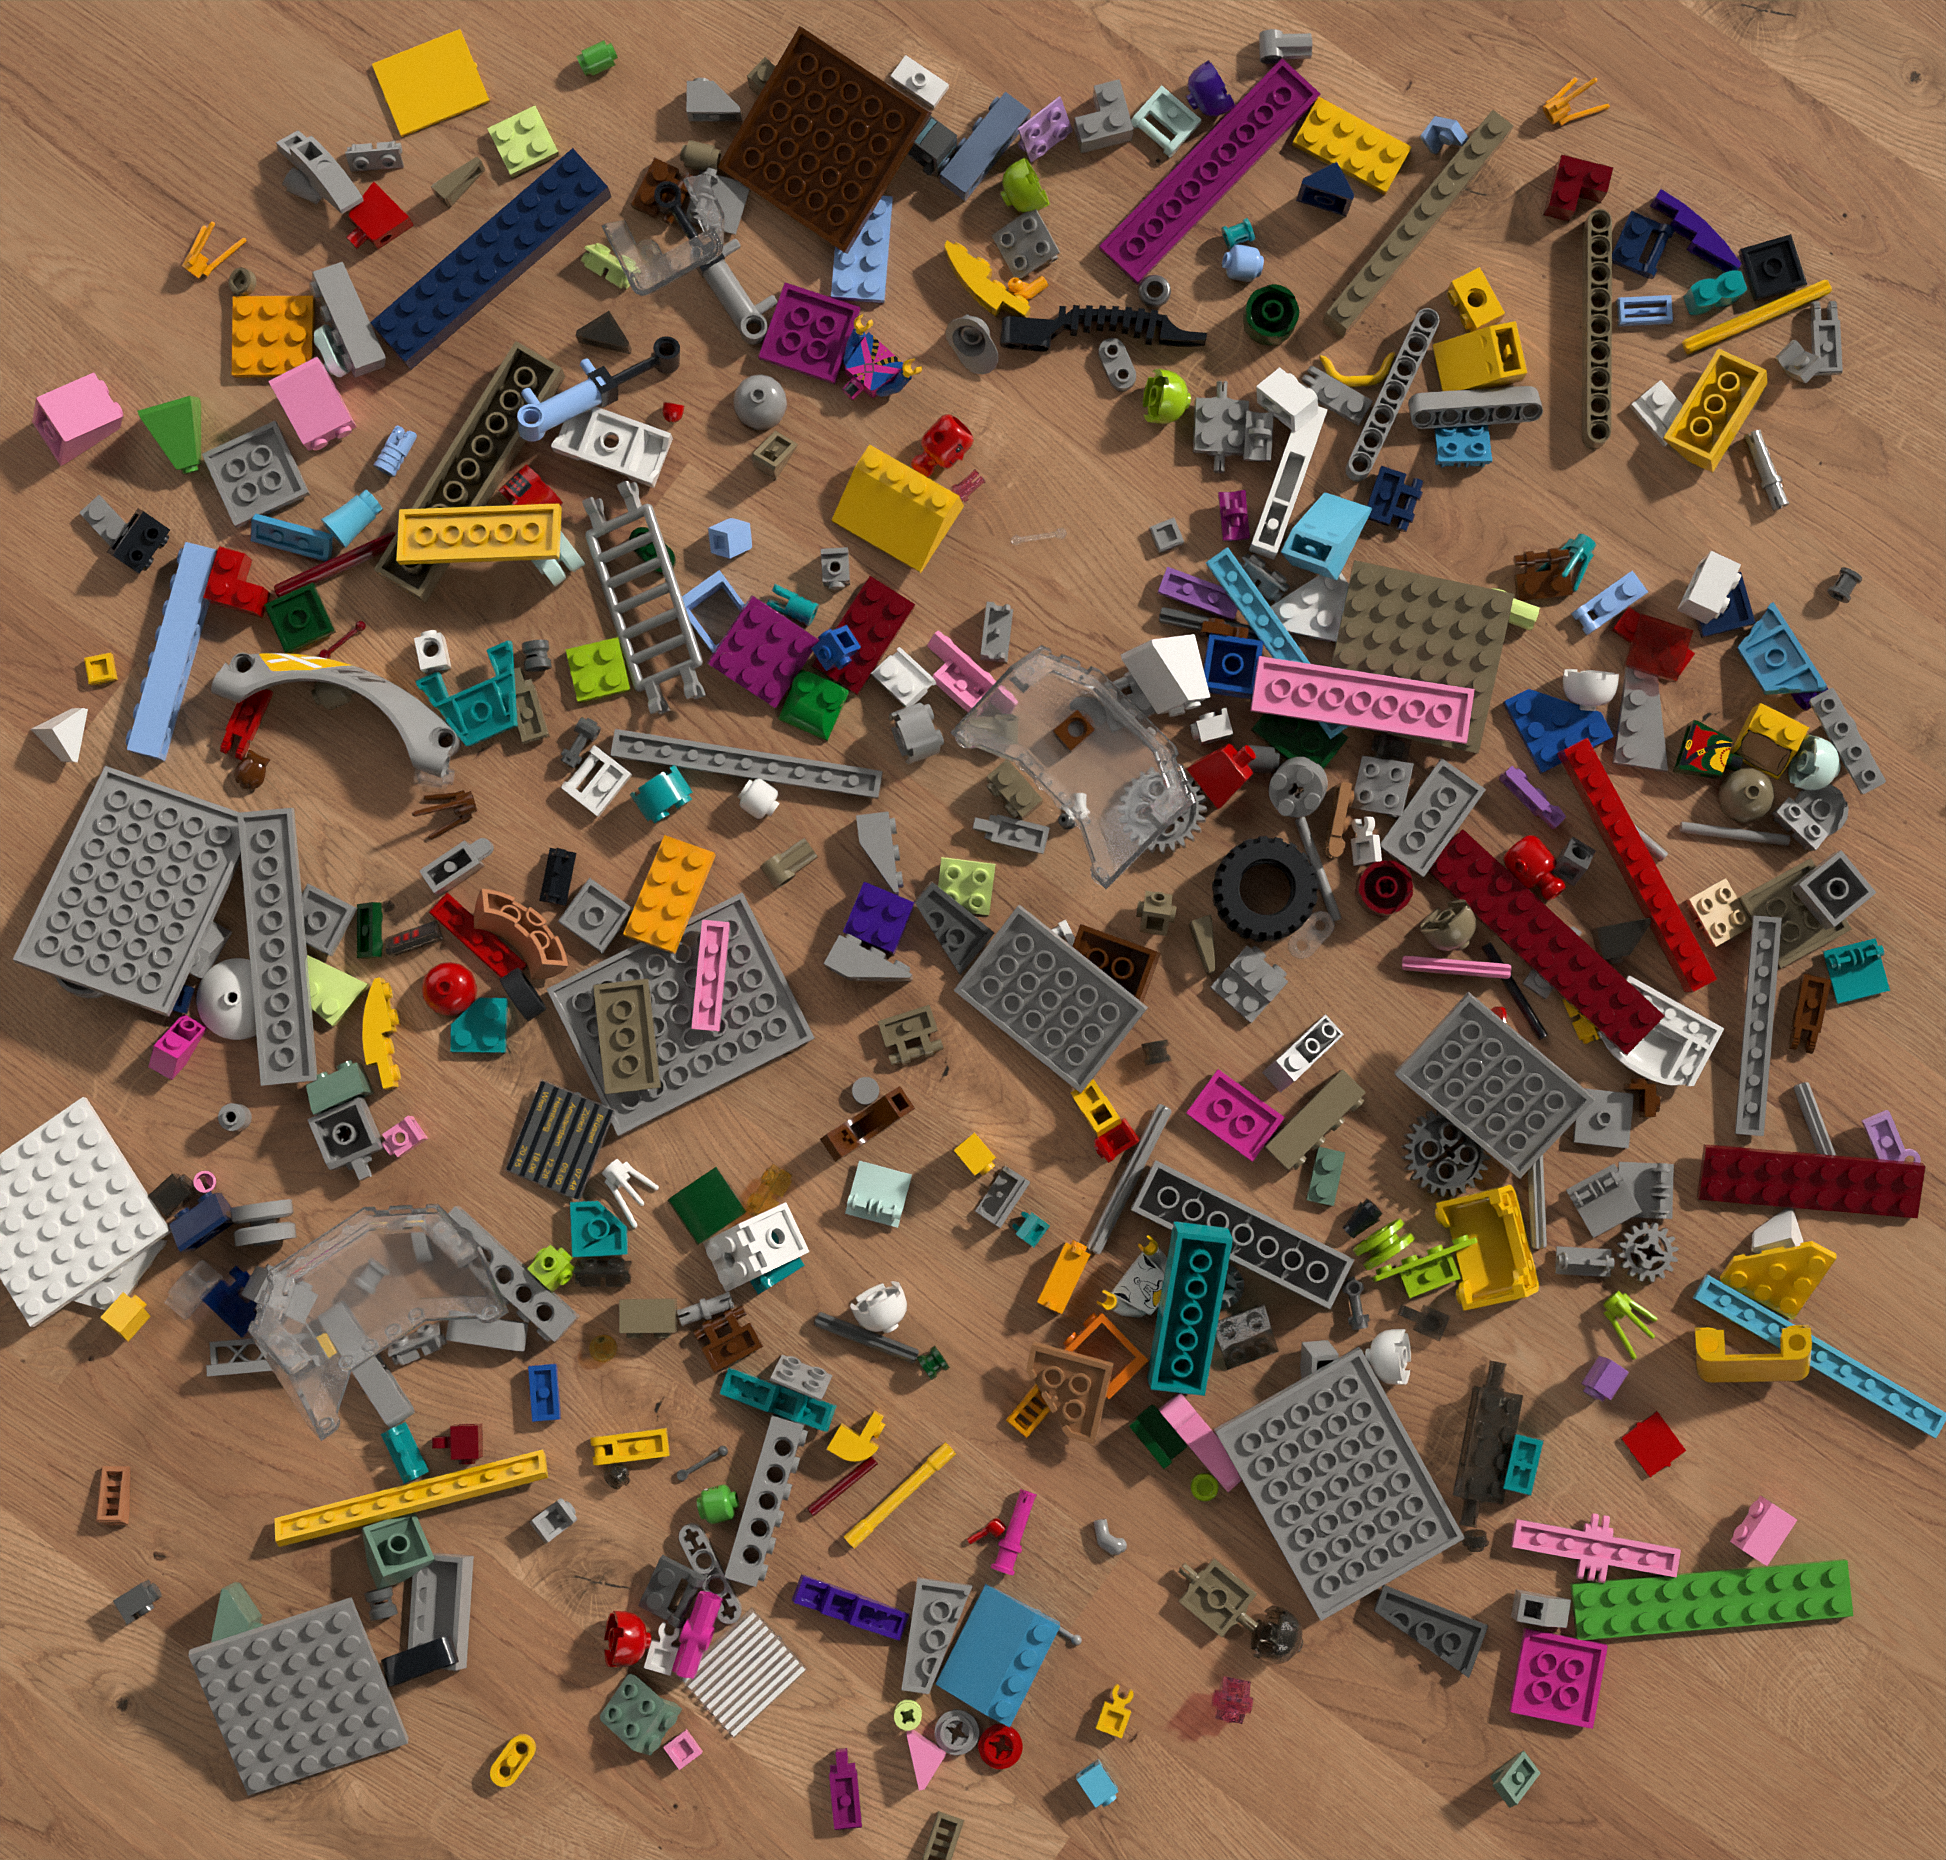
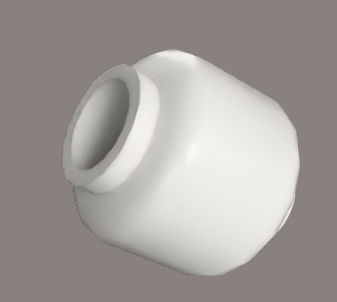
M762 779L749 780L738 796L740 807L756 819L763 818L765 814L771 817L780 804L775 801L778 791Z

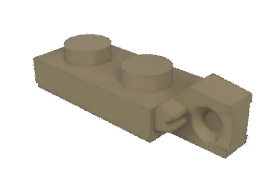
M520 667L515 668L517 723L522 743L528 744L548 738L550 735L536 687L532 679H525L523 669Z

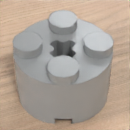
M919 702L889 714V721L895 720L896 724L895 727L891 728L895 742L901 755H908L909 758L905 761L908 765L940 753L941 745L944 744L940 730H935L932 723L934 714L929 704L923 705Z
M1294 757L1288 759L1271 778L1269 796L1272 804L1283 816L1304 817L1313 813L1322 802L1328 788L1326 773L1319 764L1314 763L1308 758ZM1297 783V786L1303 787V790L1299 791L1298 788H1294V784Z

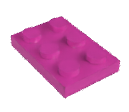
M1219 1069L1216 1070L1185 1113L1251 1162L1254 1161L1285 1118Z

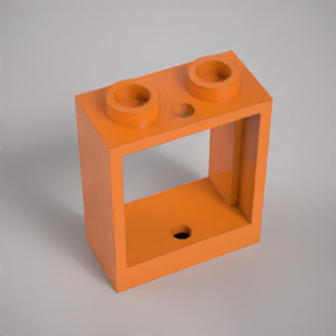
M1093 1312L1082 1323L1085 1328L1078 1335L1073 1332L1065 1339L1063 1344L1066 1347L1063 1350L1073 1352L1101 1323L1115 1335L1134 1357L1110 1380L1106 1395L1110 1399L1148 1362V1359L1102 1312L1098 1315Z

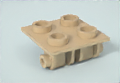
M1726 878L1686 900L1688 904L1686 908L1690 910L1693 918L1698 917L1694 922L1700 921L1702 926L1698 927V929L1704 928L1702 933L1707 940L1706 943L1710 944L1712 948L1717 947L1752 926L1751 921Z

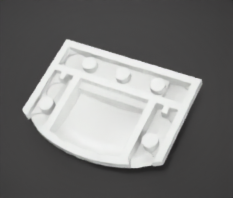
M1627 976L1626 980L1661 1011L1665 1017L1627 1056L1598 1031L1600 1039L1603 1040L1607 1049L1618 1061L1638 1075L1665 1085L1694 1086L1724 1028L1637 979Z

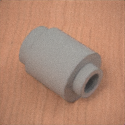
M227 1104L221 1108L218 1114L219 1124L228 1131H243L250 1125L252 1119L250 1110L241 1104ZM233 1113L236 1115L234 1122L231 1119Z

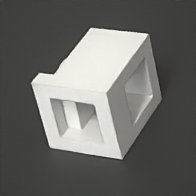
M1226 708L1221 709L1218 716L1215 715V712L1199 716L1200 720L1196 721V723L1190 724L1192 737L1194 740L1198 739L1200 746L1225 740L1233 735Z

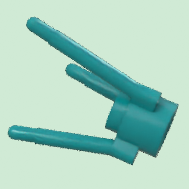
M1580 533L1574 540L1569 539L1565 546L1560 549L1570 550L1569 556L1572 558L1562 573L1563 578L1567 577L1577 561H1583L1572 588L1574 592L1578 590L1587 566L1594 556L1592 551L1596 547V543L1590 537ZM1548 562L1544 563L1536 572L1547 570L1549 568Z

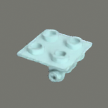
M859 1161L845 1214L898 1228L912 1174Z

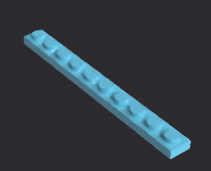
M1710 1275L1704 1276L1693 1296L1694 1300L1779 1349L1782 1328L1794 1325ZM1811 1335L1810 1367L1930 1437L1937 1438L1946 1422V1412Z

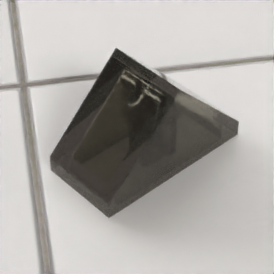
M607 311L576 331L575 336L579 343L631 354L632 348L610 311Z

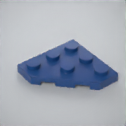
M1527 689L1503 702L1540 774L1561 764L1562 762L1557 753L1580 740L1588 738L1592 747H1595L1614 737L1601 712L1580 710V705L1531 689Z

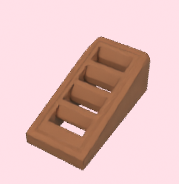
M102 1466L96 1522L102 1525L129 1524L131 1467ZM109 1476H122V1481H109ZM109 1487H121L120 1492H109ZM108 1499H120L119 1504H108ZM108 1510H118V1515H108Z

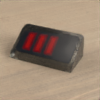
M432 921L387 937V955L395 957L441 941L443 936L438 922Z

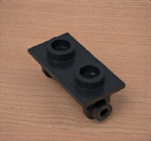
M561 848L549 849L539 901L566 906L577 853Z

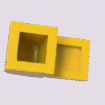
M1094 1079L1091 1080L1082 1093L1076 1089L1070 1092L1097 1137L1122 1123L1108 1098L1104 1096Z
M874 1410L861 1434L841 1423L827 1450L847 1461L856 1462L871 1457L880 1446L871 1441V1438L873 1436L877 1439L886 1425L881 1422L884 1416Z

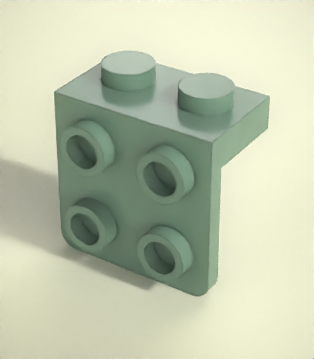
M628 1674L602 1711L600 1720L633 1751L651 1756L661 1745L662 1738L669 1728L676 1723L677 1716L682 1711V1708L675 1702L660 1698L636 1675Z

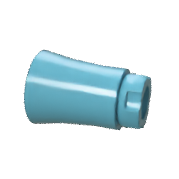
M365 489L359 496H354L339 509L322 518L321 522L346 549L353 539L376 518V515L383 508L375 497Z

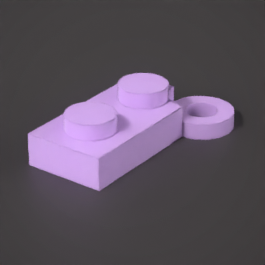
M1888 1110L1861 1120L1877 1159L1904 1161L1907 1156H1913V1162H1921L1920 1155L1915 1150L1904 1148Z

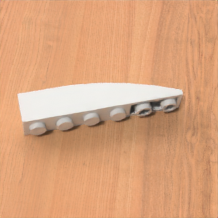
M1318 406V414L1298 431H1291L1249 548L1250 552L1273 560L1275 559L1327 409Z

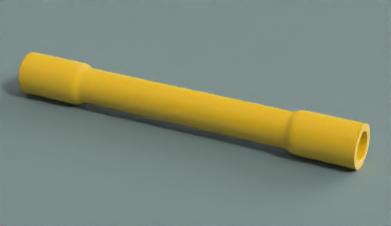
M946 1442L943 1443L918 1470L865 1519L858 1522L844 1536L845 1540L855 1549L873 1532L874 1528L931 1475L949 1462L956 1455L955 1451Z

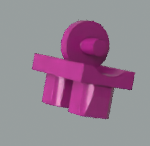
M1246 491L1218 492L1222 542L1250 539Z

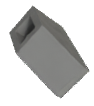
M1516 1589L1511 1617L1516 1621L1529 1624L1567 1628L1571 1600Z

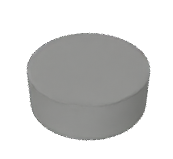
M862 1077L853 1084V1097L861 1104H871L879 1096V1086L872 1078Z

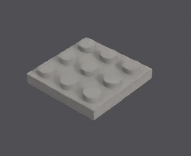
M276 421L270 422L202 454L236 528L251 522L255 513L265 516L310 495Z

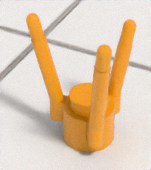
M1574 77L1557 94L1547 100L1542 108L1548 121L1551 124L1558 122L1562 126L1569 121L1608 109L1610 105L1604 104L1568 115V112L1571 111L1568 102L1595 84L1597 78L1591 79L1565 98L1562 97L1578 81Z
M212 221L208 227H201L189 254L181 266L197 278H200L202 274L208 277L214 268L247 241L246 238L240 239L211 264L207 265L206 263L209 259L200 252L215 226V223Z

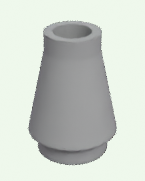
M295 167L288 172L282 183L287 188L286 191L309 200L314 204H318L322 196L311 187L309 178Z

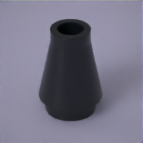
M1367 1198L1364 1202H1359L1342 1228L1354 1239L1357 1235L1379 1222V1217L1383 1213Z

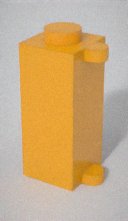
M1072 1240L1071 1244L1064 1243L1037 1299L1038 1303L1060 1314L1063 1313L1091 1255L1085 1252L1087 1246L1075 1240Z

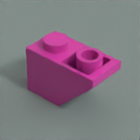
M182 1014L154 1045L148 1067L173 1080L189 1061L207 1027Z

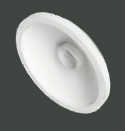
M242 958L224 960L213 966L199 984L196 1001L199 1015L212 1032L223 1038L243 1040L256 1036L250 960ZM232 993H236L238 997L234 1003H231L229 1000V996Z

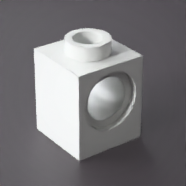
M436 630L425 631L421 633V637L414 638L422 672L428 674L451 669L446 639L441 632L437 633ZM431 645H438V653L433 657H428L426 655L427 648Z

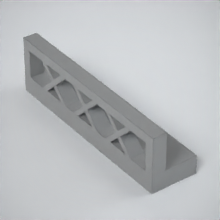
M321 1332L209 1342L211 1365H206L207 1377L323 1365L322 1349L316 1337L321 1335ZM314 1338L315 1355L305 1356L297 1349L304 1339ZM290 1340H298L294 1345L289 1342ZM282 1341L290 1348L283 1358H277L269 1351L276 1342ZM271 1342L267 1347L261 1344ZM249 1344H255L263 1351L256 1360H249L242 1354ZM236 1345H243L239 1350L234 1347ZM227 1346L235 1353L228 1363H218L217 1347ZM293 1352H295L298 1355L295 1357H289ZM267 1354V1355H268L270 1358H272V1359H262V1358ZM238 1357H240L242 1360H244V1361H240V1362H235V1360H236Z

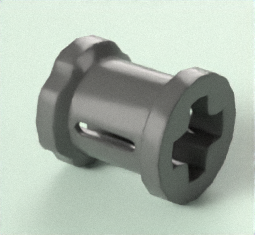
M1842 567L1839 571V578L1834 586L1829 587L1827 592L1834 599L1843 603H1849L1851 600L1850 594L1856 584L1861 583L1862 577L1857 572Z

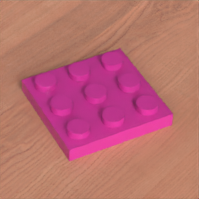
M1524 1628L1509 1711L1593 1729L1608 1645Z

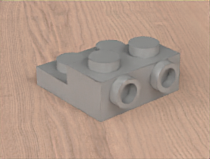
M1246 946L1210 987L1250 1024L1288 983L1284 978L1287 973L1277 964L1271 967L1264 961L1267 956L1256 946L1252 949Z

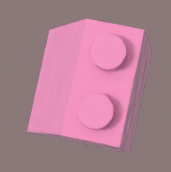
M318 357L269 381L302 444L308 451L312 449L314 451L320 450L327 446L328 441L336 437L338 439L344 438L352 432V429L357 427L330 373Z
M92 373L37 397L32 423L60 466L119 430L123 411L117 402H113L110 398L104 381H99L95 373Z

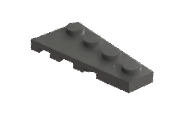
M1383 1585L1373 1610L1469 1678L1488 1625L1398 1589Z

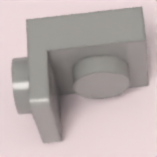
M1792 340L1775 357L1789 377L1805 384L1825 365L1819 356L1804 351L1796 340Z

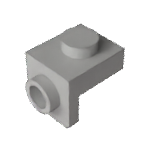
M560 1498L529 1523L543 1542L547 1544L577 1521L576 1511L568 1501Z

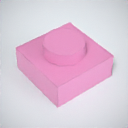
M687 1729L663 1747L679 1770L703 1752Z

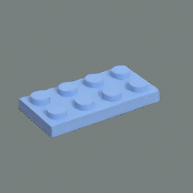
M893 196L881 197L848 254L835 247L831 298L846 301L885 303Z

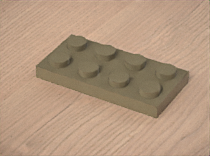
M649 979L593 985L605 1094L661 1088Z

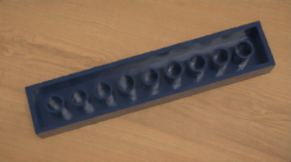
M572 148L370 322L371 325L407 367L412 370L612 197L608 186Z

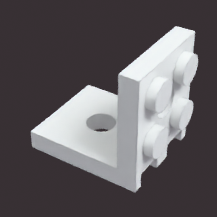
M783 1203L737 1224L703 1242L707 1256L711 1260L718 1274V1279L726 1292L809 1252L787 1203ZM772 1232H775L779 1238V1244H776L772 1240Z

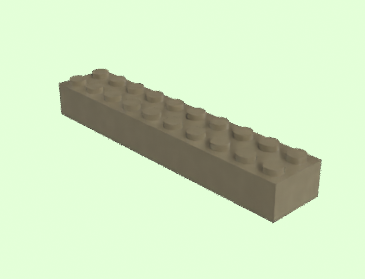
M515 341L412 509L486 506L526 442L518 432V411L521 407L527 405V402L521 395L522 390L530 388L540 403L553 397L566 377L563 369ZM397 531L374 570L382 578L426 603L450 563L399 565L396 561Z

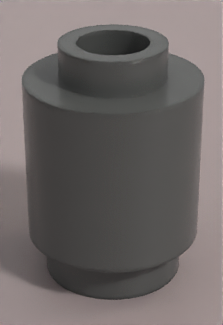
M1248 745L1256 755V758L1248 764L1253 773L1272 774L1273 769H1278L1280 754L1275 753V747Z

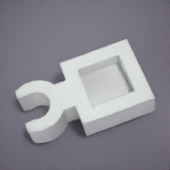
M1364 817V827L1362 826V819L1352 820V828L1357 833V838L1351 839L1354 866H1363L1382 861L1379 835L1372 834L1375 828L1373 817Z
M663 1622L658 1630L661 1640H652L644 1668L671 1676V1670L679 1647L672 1645V1642L678 1638L681 1629L675 1628L673 1635H667L665 1633L666 1622Z

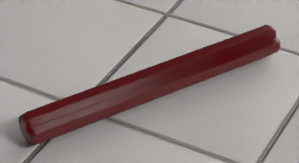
M387 533L274 585L276 595L281 597L312 582L314 584L319 583L384 553L396 533Z

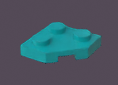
M478 998L451 1024L450 1052L506 1053L508 999Z
M570 1202L572 1257L628 1254L627 1226L601 1202Z

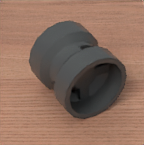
M531 640L522 643V652L526 654L524 662L525 671L539 672L552 668L551 659L547 655L549 651L548 640Z
M392 1586L364 1593L366 1602L370 1604L371 1608L369 1611L370 1621L398 1614L397 1607L392 1602ZM387 1599H388V1601L374 1604V1603H376V1602H380V1601H384V1600H387Z

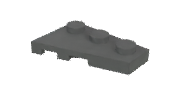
M932 881L914 901L959 974L965 970L994 935L990 928Z

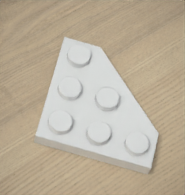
M1340 573L1337 581L1318 575L1270 607L1290 634L1295 633L1309 636V638L1336 642L1349 583L1342 573Z

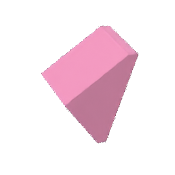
M915 1730L907 1731V1740L919 1791L924 1790L944 1759L946 1752Z

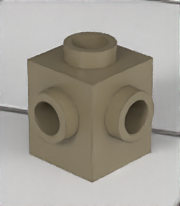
M1145 891L1144 901H1138L1136 917H1141L1140 932L1167 936L1169 922L1174 923L1176 906H1171V894Z

